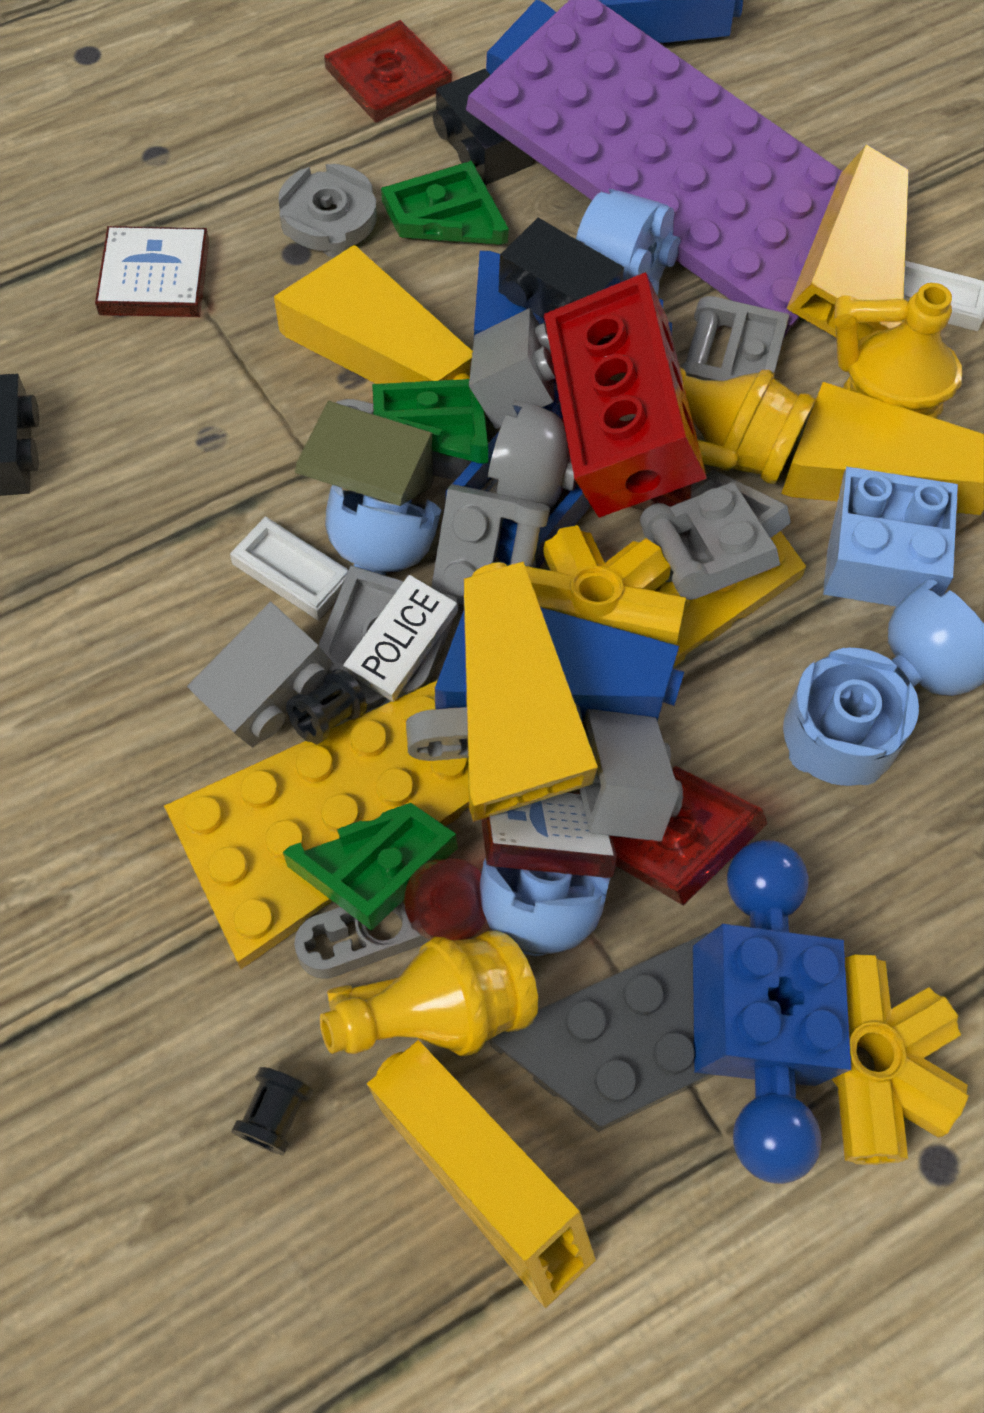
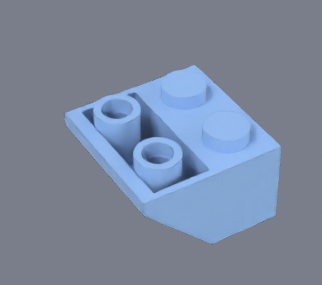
M846 466L827 548L823 595L897 607L910 592L924 581L932 579L938 582L932 591L940 597L943 596L953 579L958 484Z

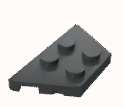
M708 933L539 1009L531 1025L516 1032L504 1031L489 1039L491 1047L500 1055L505 1053L533 1076V1081L552 1096H558L572 1107L573 1112L597 1132L714 1077V1075L694 1073L693 945L707 936Z

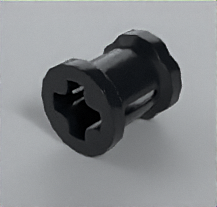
M342 669L333 670L325 676L321 686L307 695L299 693L294 695L286 704L290 722L296 732L305 741L316 745L329 737L331 728L346 718L355 720L365 713L367 707L366 697L362 688L349 673Z
M260 1067L255 1076L259 1082L257 1090L243 1120H236L231 1132L262 1149L284 1155L289 1146L286 1140L287 1134L301 1103L310 1101L313 1089L285 1073L267 1067Z

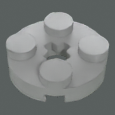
M326 164V172H316L311 174L310 167L299 170L285 181L279 192L280 221L283 233L301 246L323 251L330 257H336L351 246L364 240L371 233L377 221L376 198L373 194L372 184L364 174L345 165ZM332 204L337 205V208H336V209L329 210V211L320 210V208H319V207L328 208V207L331 206Z

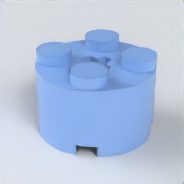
M609 189L610 194L601 191L588 206L580 223L576 239L623 266L622 282L646 272L658 295L659 280L665 266L672 267L678 257V246L681 243L680 237L673 235L674 209L666 204L615 189Z
M841 648L830 652L828 657L816 663L813 662L803 672L784 717L783 733L792 765L800 771L808 772L812 776L831 784L852 786L875 783L893 764L917 723L919 702L911 682L907 686L899 674L895 672L898 666L889 658L867 649Z

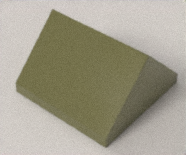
M327 401L297 461L295 473L401 506L432 486L434 478L432 433Z

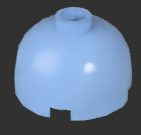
M332 485L326 507L325 527L329 541L341 557L354 563L355 567L386 576V572H399L418 564L428 553L437 530L441 509L428 499L424 510L419 506L411 504L412 499L398 506L357 492L345 491L341 487Z
M930 579L924 581L910 592L895 608L888 623V644L895 655V658L891 661L898 666L895 672L899 674L907 686L910 682L913 687L919 683L933 694L946 696L970 692L984 684V623L951 590L941 597L932 590L938 582Z
M497 844L494 846L492 858L489 859L486 855L480 879V903L489 927L492 930L508 934L519 945L524 954L532 956L553 954L575 948L596 929L603 912L610 878L604 866L589 853L576 852L575 858L566 854L558 853L555 849Z

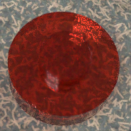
M434 859L420 866L411 876L404 898L406 915L412 927L429 940L433 937H444L452 941L467 940L474 936L486 921L480 896L482 873L474 865L461 859Z

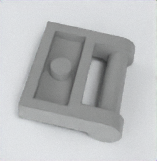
M714 296L703 297L699 300L695 310L694 319L697 325L686 362L681 364L680 367L686 371L687 376L702 380L725 381L745 374L758 373L762 369H770L774 373L789 314ZM725 325L732 327L722 367L706 365L716 329Z
M734 481L721 487L710 489L701 495L671 507L660 503L651 505L645 509L640 517V524L647 537L658 543L674 572L672 582L681 597H686L688 600L702 597L780 565L775 544ZM691 529L710 562L702 564L694 561L679 534Z
M451 484L447 490L431 588L438 592L458 597V604L464 605V578L471 577L477 569L496 561L503 518L511 519L518 523L510 565L524 561L525 566L533 567L540 527L547 526L550 508L545 504Z

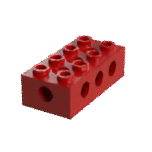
M642 273L545 313L544 318L574 479L597 516L600 518L707 479L668 319L647 273ZM626 373L625 377L620 381L610 379L616 374ZM636 414L633 420H619L625 415Z

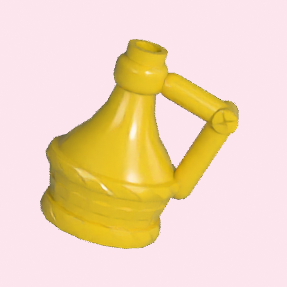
M927 283L921 286L919 291L909 301L905 299L857 300L851 295L838 297L835 303L834 314L837 360L839 368L850 374L843 388L937 419L943 412L944 402L951 399L962 385V365L955 352L945 345L941 337V331L947 326L952 314V294L949 289L939 283ZM903 321L894 328L878 330L858 341V323Z
M679 366L693 423L706 440V442L698 440L703 464L726 471L732 468L760 474V478L766 483L776 484L816 399L808 393H800L798 395L774 378L775 374L770 369H762L758 373L745 374L725 381L702 380L687 376L686 371Z
M497 930L486 931L473 939L454 941L444 937H433L421 946L419 954L411 961L400 977L353 988L351 985H343L329 989L327 996L330 1011L320 1014V1029L324 1043L331 1054L343 1050L349 1054H356L371 1049L376 1040L392 1037H416L432 1045L449 1049L460 1056H469L480 1051L486 1041L504 1031L516 1032L525 1029L533 1023L538 1013L536 982L526 956L519 945L506 933Z

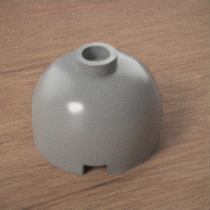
M514 400L511 405L517 417L505 415L495 443L488 477L499 480L497 494L539 502L551 508L556 505L564 489L574 491L577 485L574 479L564 421L556 413L540 406Z

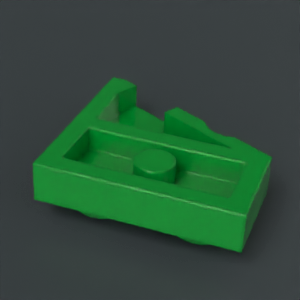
M472 161L381 188L382 203L399 237L499 245L508 243L509 228Z
M469 379L372 384L374 415L431 432L432 451L480 464L488 463V440L484 410L469 387Z
M408 803L383 812L377 819L358 821L338 828L339 838L305 851L300 842L289 846L283 851V855L288 868L372 931L458 849L456 833L414 804Z

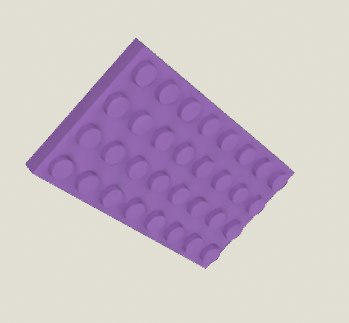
M569 0L468 96L466 111L589 199L593 200L601 191L610 194L609 189H615L672 207L674 209L673 235L681 239L676 261L732 301L789 314L784 337L801 318L786 308L842 171L598 0Z

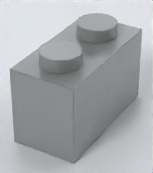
M530 308L474 335L469 387L495 429L501 427L506 414L517 417L511 405L514 400L540 407L554 402V379L556 377L546 323L539 324Z
M270 601L187 687L229 729L253 748L260 740L270 738L282 727L286 719L287 701L298 693L307 695L321 686L327 671L334 663L317 643Z
M587 709L582 724L598 766L593 784L579 788L589 832L662 841L670 817H676L680 812L683 789L681 782L675 780L670 764V746L663 741L656 717Z

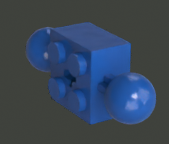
M760 840L743 847L733 857L727 873V887L731 899L743 913L750 916V927L722 923L693 945L694 1073L755 1079V1098L743 1107L734 1124L733 1144L735 1152L741 1164L756 1178L768 1183L785 1184L804 1177L814 1167L822 1146L821 1131L817 1119L804 1103L796 1099L795 1084L817 1086L851 1070L844 940L789 933L788 916L801 906L808 892V871L800 855L788 845L774 840Z

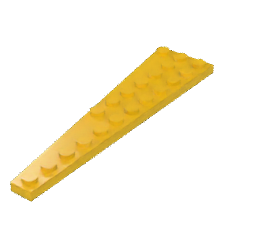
M781 531L771 537L777 548L779 566L692 600L686 599L677 642L679 648L674 667L685 660L686 654L703 642L714 640L730 629L735 621L746 618L803 577L806 565ZM664 582L655 590L679 595L673 582ZM437 681L397 698L394 702L391 701L373 709L355 720H349L330 729L329 737L318 745L307 741L301 742L164 805L240 969H243L296 932L306 919L332 902L327 896L287 867L283 851L289 846L301 842L305 851L339 838L338 828L358 821L377 819L383 812L408 803L414 804L444 826H448L458 819L462 812L469 808L468 758L426 761L413 758L408 753L406 721L416 713L435 710V686Z

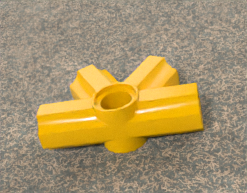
M578 525L560 528L555 536L544 543V557L550 570L525 566L540 607L677 645L686 597L655 591L669 579L671 567L664 558L661 547L647 538L641 542L632 541L605 563L591 533L582 531Z
M855 954L845 957L851 1070L832 1078V1081L838 1087L845 1161L860 1165L900 1163L908 1159L904 1117L940 1138L948 1134L952 1125L961 1116L968 1100V1085L924 1059L961 1036L957 1023L958 1015L946 997L936 994L930 987L891 1008L886 961L877 959L876 955ZM857 1046L864 1048L872 1056L875 1064L874 1071H870L859 1061L856 1052Z

